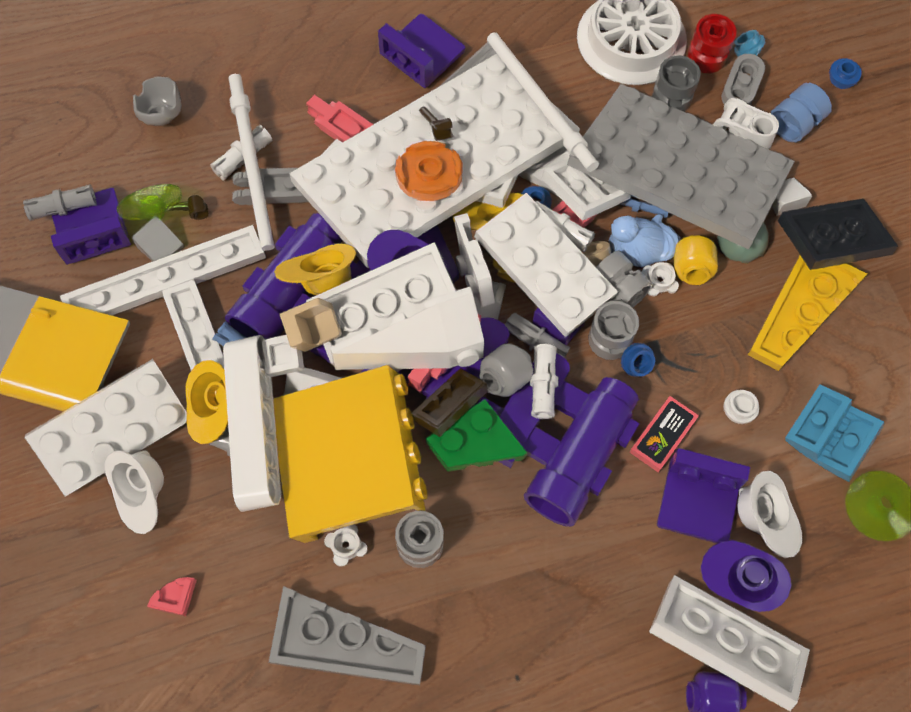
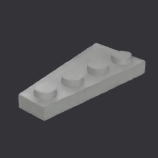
M283 586L269 663L420 686L426 646Z

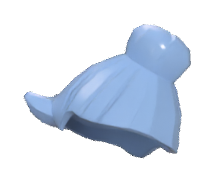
M661 214L653 217L651 221L639 217L622 216L615 219L611 225L612 234L609 238L611 253L620 250L633 263V266L644 267L655 262L667 261L674 257L676 244L680 241V236L671 227L662 223L663 216Z

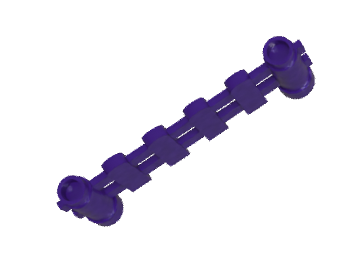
M312 214L305 225H300L297 229L289 226L275 243L279 253L265 271L257 267L243 284V290L247 294H242L225 315V320L245 337L261 335L264 339H270L280 336L285 330L280 314L306 303V300L311 298L307 296L308 292L301 283L281 281L276 278L274 271L279 264L286 260L312 253L328 245L342 243L343 240L320 214ZM361 260L357 264L353 261L350 264L351 280L371 271ZM490 317L481 318L480 326L484 338L483 358L467 367L458 365L448 368L438 380L431 377L430 381L419 393L428 398L460 368L480 379L482 360L501 345L508 344L510 334L508 328L497 319ZM323 344L309 350L330 363ZM556 353L555 375L558 377V386L555 388L554 408L573 418L561 441L537 428L541 419L531 416L533 387L530 386V381L512 395L505 408L500 407L485 397L479 399L471 408L485 399L525 449L527 456L545 465L544 469H540L536 473L524 493V500L543 517L562 526L572 527L588 502V493L591 492L598 496L610 476L612 470L606 468L605 464L616 445L619 444L626 448L640 424L632 419V411L639 397L630 386L610 377L603 378L595 391L589 394L583 392L565 381L570 366L564 357ZM363 369L361 372H365L372 369ZM413 369L397 371L404 376L407 386L409 384L408 375ZM515 459L503 460L498 462L504 464L505 466L511 469V467L515 463Z

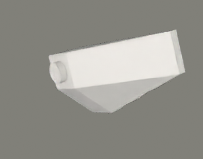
M467 287L434 297L424 302L425 310L408 318L404 313L392 317L394 322L381 331L370 328L330 347L335 370L375 369L385 365H389L393 369L452 368L458 365L467 367L476 363L479 359L483 358L484 338L471 288Z

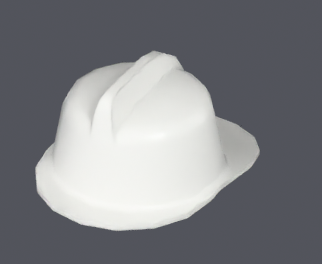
M146 450L134 454H129L125 451H114L106 458L105 474L111 486L117 510L122 521L129 529L135 533L145 534L151 531L157 523L158 507L156 498L164 484L162 469Z
M762 471L755 476L751 485L739 489L737 504L739 517L745 527L762 535L767 546L776 555L783 558L794 557L800 551L802 545V530L799 520L789 500L788 492L782 479L772 471Z

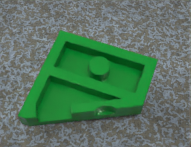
M485 399L468 410L441 437L432 434L426 438V444L447 472L465 469L470 465L478 467L493 465V462L510 459L522 461L527 455L525 449Z

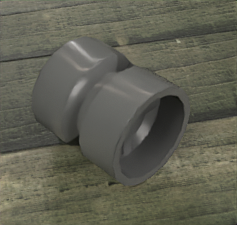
M681 55L665 59L660 65L651 97L685 112L691 105L700 79L699 66L689 57Z

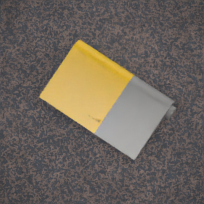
M0 286V394L64 412L105 387L103 383L128 330L129 320Z

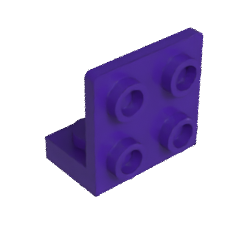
M422 13L401 31H396L387 23L378 30L380 54L424 89L465 52L464 44Z
M114 188L95 192L96 199L94 200L97 202L95 206L68 211V215H52L57 233L51 235L53 247L66 265L131 245Z
M678 448L670 459L656 524L657 527L714 543L729 541L738 491L748 481L750 467Z

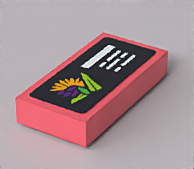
M669 396L629 453L659 473L699 415Z

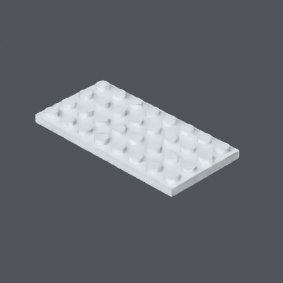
M495 54L289 174L291 182L340 238L346 244L354 247L356 256L368 268L367 251L370 243L378 234L386 230H401L415 237L420 236L499 187L510 178L515 177L564 146V140L498 54ZM422 106H425L438 120L451 119L453 138L438 142L445 144V147L451 151L453 148L459 154L463 163L462 182L457 190L448 197L436 201H420L409 197L399 188L395 175L396 160L399 155L401 157L406 152V148L423 141H436L431 125L419 112ZM555 106L573 131L579 132L580 128Z

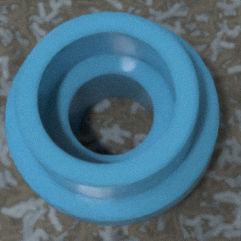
M750 30L737 37L734 42L736 46L734 51L737 57L742 54L758 55L765 45L763 35H759L756 30Z

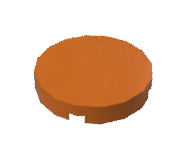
M423 141L412 144L396 160L395 175L399 188L409 197L417 200L436 201L446 198L455 192L462 182L463 163L459 154L453 148L452 151L446 148L445 144L441 142Z

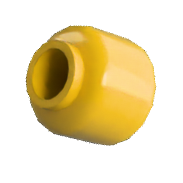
M691 235L677 242L674 253L676 276L690 285H701L713 278L718 270L717 247L714 242L700 235Z

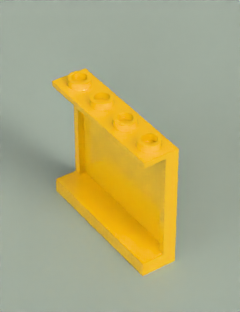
M389 365L273 399L278 462L289 538L308 543L318 540L317 534L410 509L426 511L424 500L428 498V492L423 478L419 477L417 464L421 463V455L417 444L412 440L411 429H414V419L410 409L406 408L404 395L408 394L407 383L404 376L396 372Z

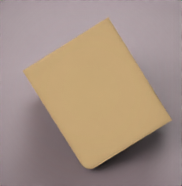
M315 298L280 314L291 348L306 352L342 335L332 303L321 298Z

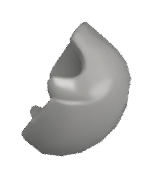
M159 76L145 80L142 83V93L140 96L133 95L134 113L140 121L147 125L163 126L170 123L181 111V95L176 82L169 77Z

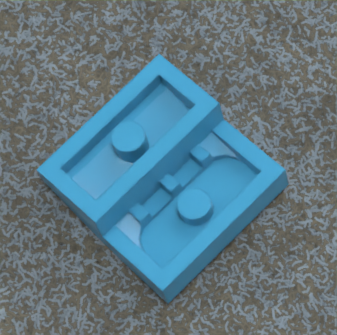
M820 384L785 437V441L824 469L850 482L881 432L884 421L851 406L852 399Z

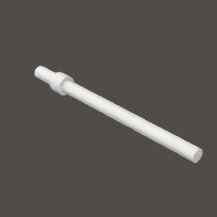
M496 32L491 33L487 38V42L562 137L564 147L572 156H576L588 172L594 171L599 163L587 149L586 140L579 132L573 131Z
M232 74L228 77L232 94L229 99L231 111L236 115L261 250L269 251L274 249L275 246L248 114L251 110L249 97L244 93L241 75Z

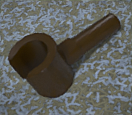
M425 106L419 109V112L431 125L436 141L453 138L451 132L453 125L450 118L438 120Z
M198 195L190 196L187 201L162 203L161 206L163 211L189 210L190 218L195 220L205 219L209 215L207 204Z

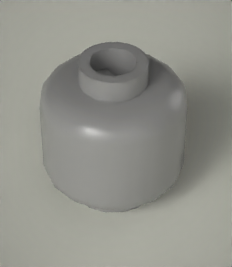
M503 344L482 360L480 379L487 383L488 392L502 397L512 396L531 380L533 375L531 358L524 349L512 344Z

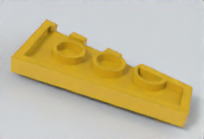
M799 255L748 356L779 371L864 279L867 273L847 263L810 270L801 255Z

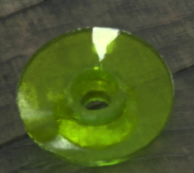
M158 184L145 187L122 199L117 206V212L121 218L127 220L146 219L149 222L154 217L162 219L165 216V212L173 208L181 200L182 192L178 186L173 184Z
M871 471L862 474L851 483L846 493L845 506L850 521L858 531L877 541L897 540L911 531V488L901 478L884 471ZM882 497L889 500L891 508L883 506L881 502Z

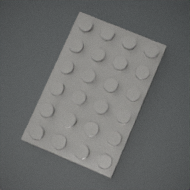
M620 84L583 136L587 142V149L599 163L598 167L594 171L588 172L579 159L571 154L567 165L749 250L795 161L784 157L780 153L757 145L751 140L735 136L722 127L714 126L695 117L693 114L670 107L665 102L645 95L634 88Z

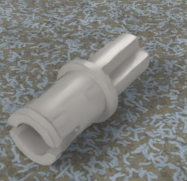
M513 313L505 323L509 333L529 345L530 351L539 344H550L557 347V353L565 357L571 348L545 332L546 328H538L517 313Z

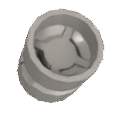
M618 250L607 256L596 268L618 291L616 296L610 301H621L633 308L647 295L653 284L640 270L632 271L633 263Z
M610 301L597 309L588 335L589 345L597 356L606 360H616L622 357L624 351L632 344L639 328V317L636 311L629 304L621 301Z
M413 511L400 519L396 527L395 540L399 556L407 565L414 568H425L433 565L440 558L443 552L444 530L441 522L435 515L427 511Z

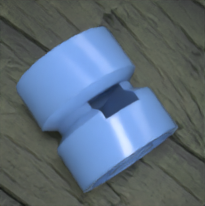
M813 83L800 85L789 95V98L783 100L771 111V114L777 118L779 123L777 134L788 142L796 143L800 141L831 112L829 97L824 90Z

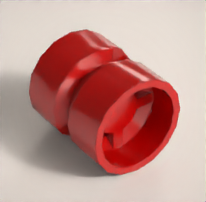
M721 14L705 15L699 20L688 49L687 57L696 62L700 72L711 74L718 72L724 67L737 35L734 22Z

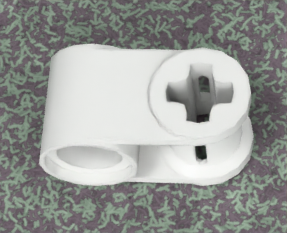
M737 98L727 100L721 118L716 119L713 123L714 126L722 127L725 130L729 127L728 132L751 140L766 149L771 148L779 128L778 120L774 115L750 106Z

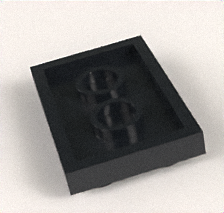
M864 198L783 211L778 219L779 224L810 270L889 256L898 247Z

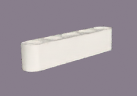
M261 335L227 342L223 348L232 487L235 504L241 512L275 506L281 500L272 379L265 373L262 340L265 339Z

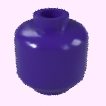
M698 672L694 676L693 681H689L686 686V703L689 712H740V710L746 708L747 696L744 686H739L737 681L721 672Z

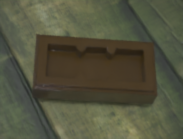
M460 368L412 412L414 421L441 437L488 392L487 383Z

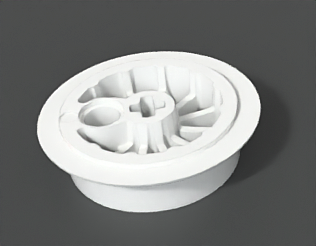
M598 0L584 13L577 30L578 47L588 65L603 77L622 84L642 85L656 82L660 65L663 61L671 56H684L687 47L684 25L676 6L671 0ZM618 39V42L614 46H611L608 43ZM651 45L658 48V50H653ZM623 48L625 50L630 51V53H625L620 50ZM642 49L644 54H636V51Z

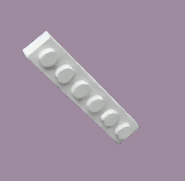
M251 225L63 294L60 298L63 303L112 316L163 297L162 291L192 279L198 284L265 259L266 256L264 251L261 250L260 241L254 226Z

